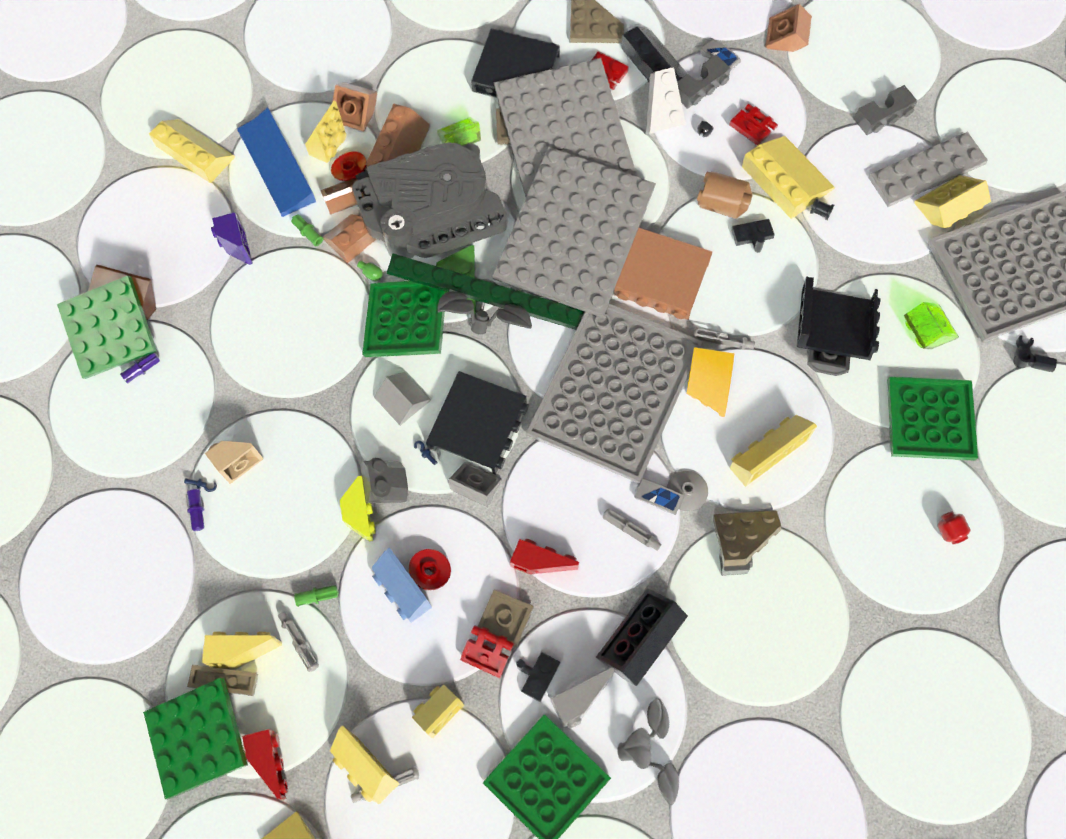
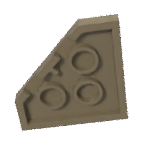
M571 0L570 43H622L624 24L596 0Z
M777 510L713 515L714 527L724 566L746 565L751 561V557L756 552L759 553L768 544L769 539L773 535L776 536L781 531Z

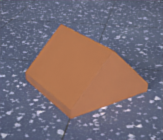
M356 178L320 190L330 215L357 205L352 189L353 184L358 181Z

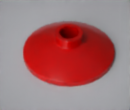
M357 151L340 155L331 166L333 177L340 181L356 178V175L362 173L366 168V157Z
M424 549L417 552L411 558L408 571L418 587L425 590H437L448 582L451 575V565L446 556L441 552L433 549ZM425 570H430L432 574H426Z

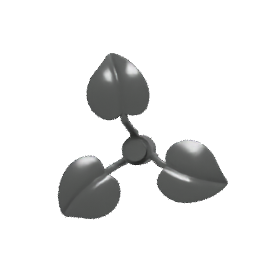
M481 279V280H484V281H488V282L497 284V283H495L494 281L489 280V279ZM447 292L442 295L438 303V312L470 313L471 330L475 334H485L487 327L491 326L496 317L508 324L528 329L532 328L529 313L526 309L517 305L508 304L503 309L498 308L489 319L488 313L484 311L485 303L481 302L480 310L474 314L472 300H467V296L461 292Z
M659 698L651 701L647 709V722L652 732L649 734L645 728L636 729L626 742L619 743L617 753L621 761H633L640 769H646L648 766L658 768L660 772L657 775V782L660 792L667 803L673 805L679 791V775L676 768L671 763H666L663 766L651 762L650 739L655 737L656 734L660 739L665 738L669 731L670 723L665 705Z

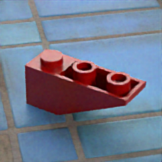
M519 539L510 560V567L533 575L578 570L580 562L576 561L577 558L572 555L565 554L563 556L557 554V550L551 547H539L533 540L525 539L524 541Z
M267 729L242 736L247 761L277 799H286L285 793H288V785L286 779H283L281 772L284 769V762L282 756L278 754L277 747H280L278 734L274 730Z

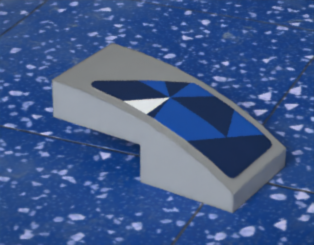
M714 39L700 49L702 56L710 59L717 55L731 70L741 63V59L732 50Z
M642 478L634 498L653 505L659 510L676 515L684 496Z

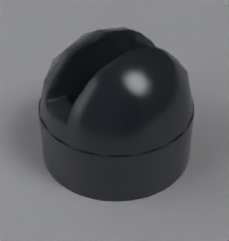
M701 121L697 128V133L699 136L703 134L702 137L705 138L712 133L714 128L710 123Z

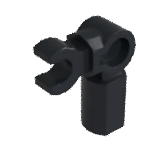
M1020 335L1016 340L1018 348L1013 359L1014 365L1018 368L1031 366L1034 369L1053 373L1057 366V359L1037 354L1033 355L1031 346L1034 344V339L1031 337L1027 343H1024L1022 340L1023 336Z

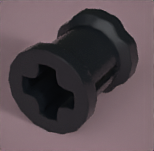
M817 197L810 214H818L825 217V220L828 221L835 204L829 205L820 201V198Z

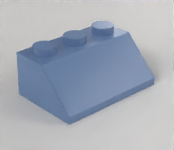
M390 548L386 549L371 567L375 573L372 577L378 586L382 584L385 586L387 591L384 594L391 603L395 601L400 608L396 611L403 620L408 618L410 623H412L432 607Z

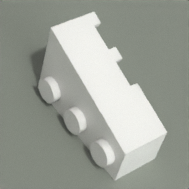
M674 67L650 74L645 135L685 125Z

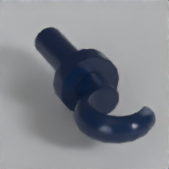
M416 441L414 448L417 449V444L419 443L421 445V456L424 459L427 458L433 465H436L438 462L430 455L431 451L425 449L422 441Z
M187 478L184 480L185 484L195 485L197 489L204 487L207 492H213L217 488L216 482H213L214 488L208 489L207 483L203 482V479L200 478L198 481Z

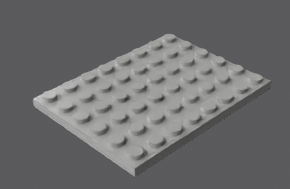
M601 58L494 83L525 198L528 195L548 147L638 177Z
M548 147L492 278L604 318L656 183Z
M1066 191L936 236L927 242L982 342L1066 312Z
M609 304L604 318L585 312L528 427L526 435L640 484L690 373L694 347L701 348L703 341L612 304Z

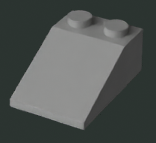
M613 667L551 698V703L563 728L568 726L571 729L582 723V718H584L612 679L614 674Z

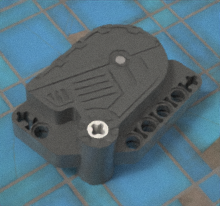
M456 143L438 144L410 154L398 156L386 162L383 161L368 166L367 172L369 177L356 181L352 186L354 197L368 234L385 242L390 257L394 253L411 259L415 255L421 258H430L503 233L507 229V214L500 197L486 188V173L481 163L480 148L476 144L464 146ZM361 192H364L366 197L362 198ZM478 226L484 227L483 229H477Z

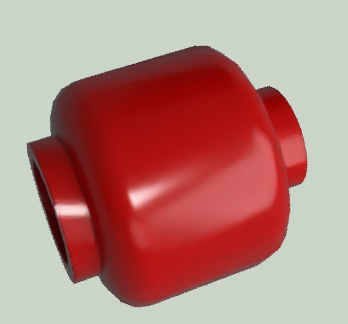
M953 511L941 515L942 520L938 522L937 527L944 541L951 542L954 545L969 538L968 535L971 529L963 514H954Z

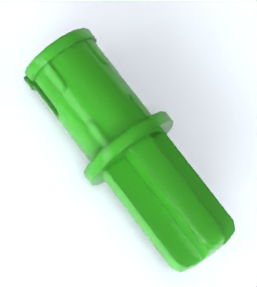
M299 214L292 217L291 223L315 247L323 242V237L313 229L312 224H308Z
M336 585L319 589L313 587V590L294 593V600L297 607L310 603L319 604V601L337 598L339 592Z

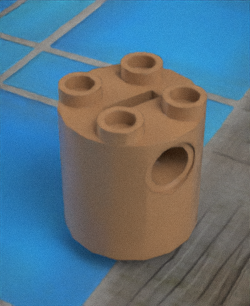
M714 171L706 172L703 180L704 190L700 189L697 197L699 208L734 219L748 211L753 197L749 182Z

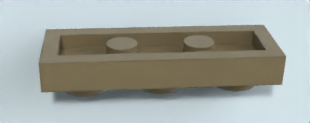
M192 665L187 687L196 689L216 679L224 678L228 693L254 696L259 674Z

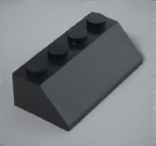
M636 26L622 34L621 49L649 83L650 74L673 67L677 82L688 75L650 29Z
M647 588L597 654L596 658L608 668L613 667L617 675L637 687L688 615L674 600Z

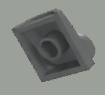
M807 349V365L815 372L833 376L849 373L851 357Z
M372 458L370 461H363L361 463L366 503H397L407 501V476L401 462Z

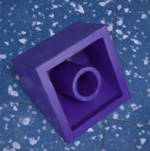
M236 213L212 218L214 226L211 227L214 238H217L219 247H223L228 255L248 265L253 264L246 233Z

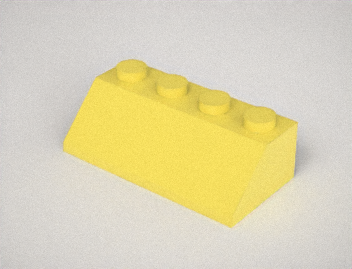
M180 119L160 121L149 133L157 148L209 183H212L235 158L233 154Z
M797 414L791 419L786 417L780 422L779 428L776 430L770 429L763 435L764 439L760 442L755 440L747 447L749 450L744 454L742 452L736 454L731 459L733 462L730 470L745 487L807 442L817 428V425Z

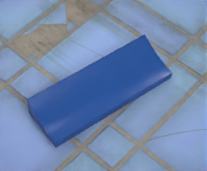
M268 107L253 120L237 128L281 217L316 202L307 180Z

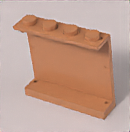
M638 228L616 283L614 296L624 301L635 302L642 307L653 308L660 313L674 315L678 319L689 320L713 251Z

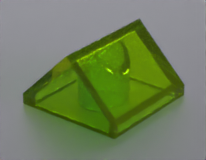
M471 117L436 130L442 144L456 143L464 146L481 141L479 122Z

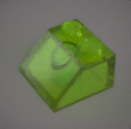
M922 302L903 315L906 319L905 324L907 328L913 331L916 336L915 341L920 348L932 350L959 338L940 304Z

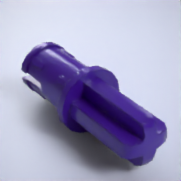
M151 353L140 361H135L134 365L121 372L120 375L129 384L141 374L145 375V371L159 363L160 359L157 354Z
M199 489L187 491L189 504L187 512L190 513L191 529L193 531L204 529L203 511L205 509L201 503V491Z

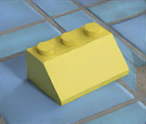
M962 175L957 176L914 201L931 225L941 228L950 227L952 223L966 218L968 214L982 209L984 205L991 202L986 180Z
M342 725L330 749V752L335 757L332 761L341 770L343 768L347 770L349 774L346 777L353 785H360L363 789L360 793L369 803L373 800L380 804L399 783L363 742Z

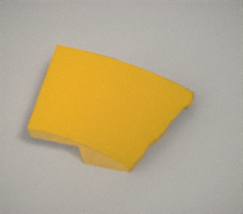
M694 347L686 394L694 399H698L704 406H709L718 412L721 417H725L735 353Z

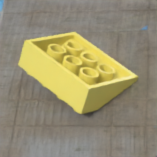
M786 136L759 144L744 156L742 168L790 219L814 204L817 197L821 199L835 189L834 185Z

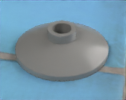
M678 472L670 478L667 484V488L684 496L679 510H697L707 500V483L702 476L695 472ZM690 486L692 491L687 492L684 487Z

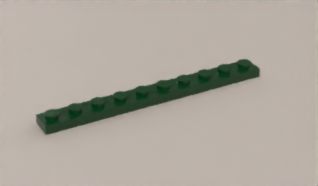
M392 253L387 269L388 275L446 292H461L469 299L503 308L508 304L517 305L526 309L530 317L577 330L584 312L562 303Z

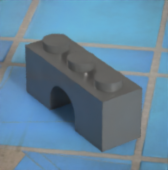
M714 55L702 64L700 76L703 80H696L689 74L677 82L681 104L689 109L691 106L697 105L705 96L711 95L719 86H724L729 81L731 68L720 57Z
M902 85L889 92L884 103L887 108H881L875 101H872L858 108L854 121L866 136L873 132L877 133L884 126L892 125L898 119L911 115L918 100L905 85Z

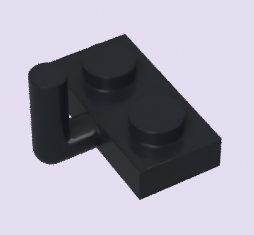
M770 218L734 225L731 228L736 246L752 243L756 253L762 251L765 240L774 239L775 236Z
M543 652L540 653L534 667L525 664L523 659H519L516 662L517 669L529 675L521 693L541 703L561 662Z

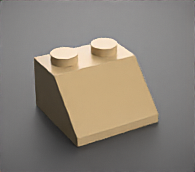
M220 441L210 446L208 451L204 453L229 484L263 460V457L251 443Z

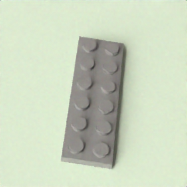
M965 132L875 171L868 178L886 206L890 207L950 181L959 175L986 165L988 159L971 135Z

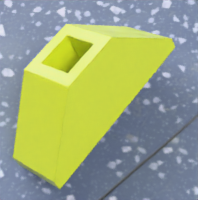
M357 476L340 499L342 521L347 527L371 542L374 541L373 534H376L374 521L371 522L370 514H373L372 503H366L362 476Z

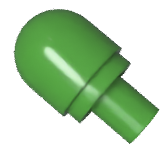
M362 260L358 262L357 267L363 270L362 273L365 277L372 281H379L382 278L383 271L380 267L370 262L366 264Z

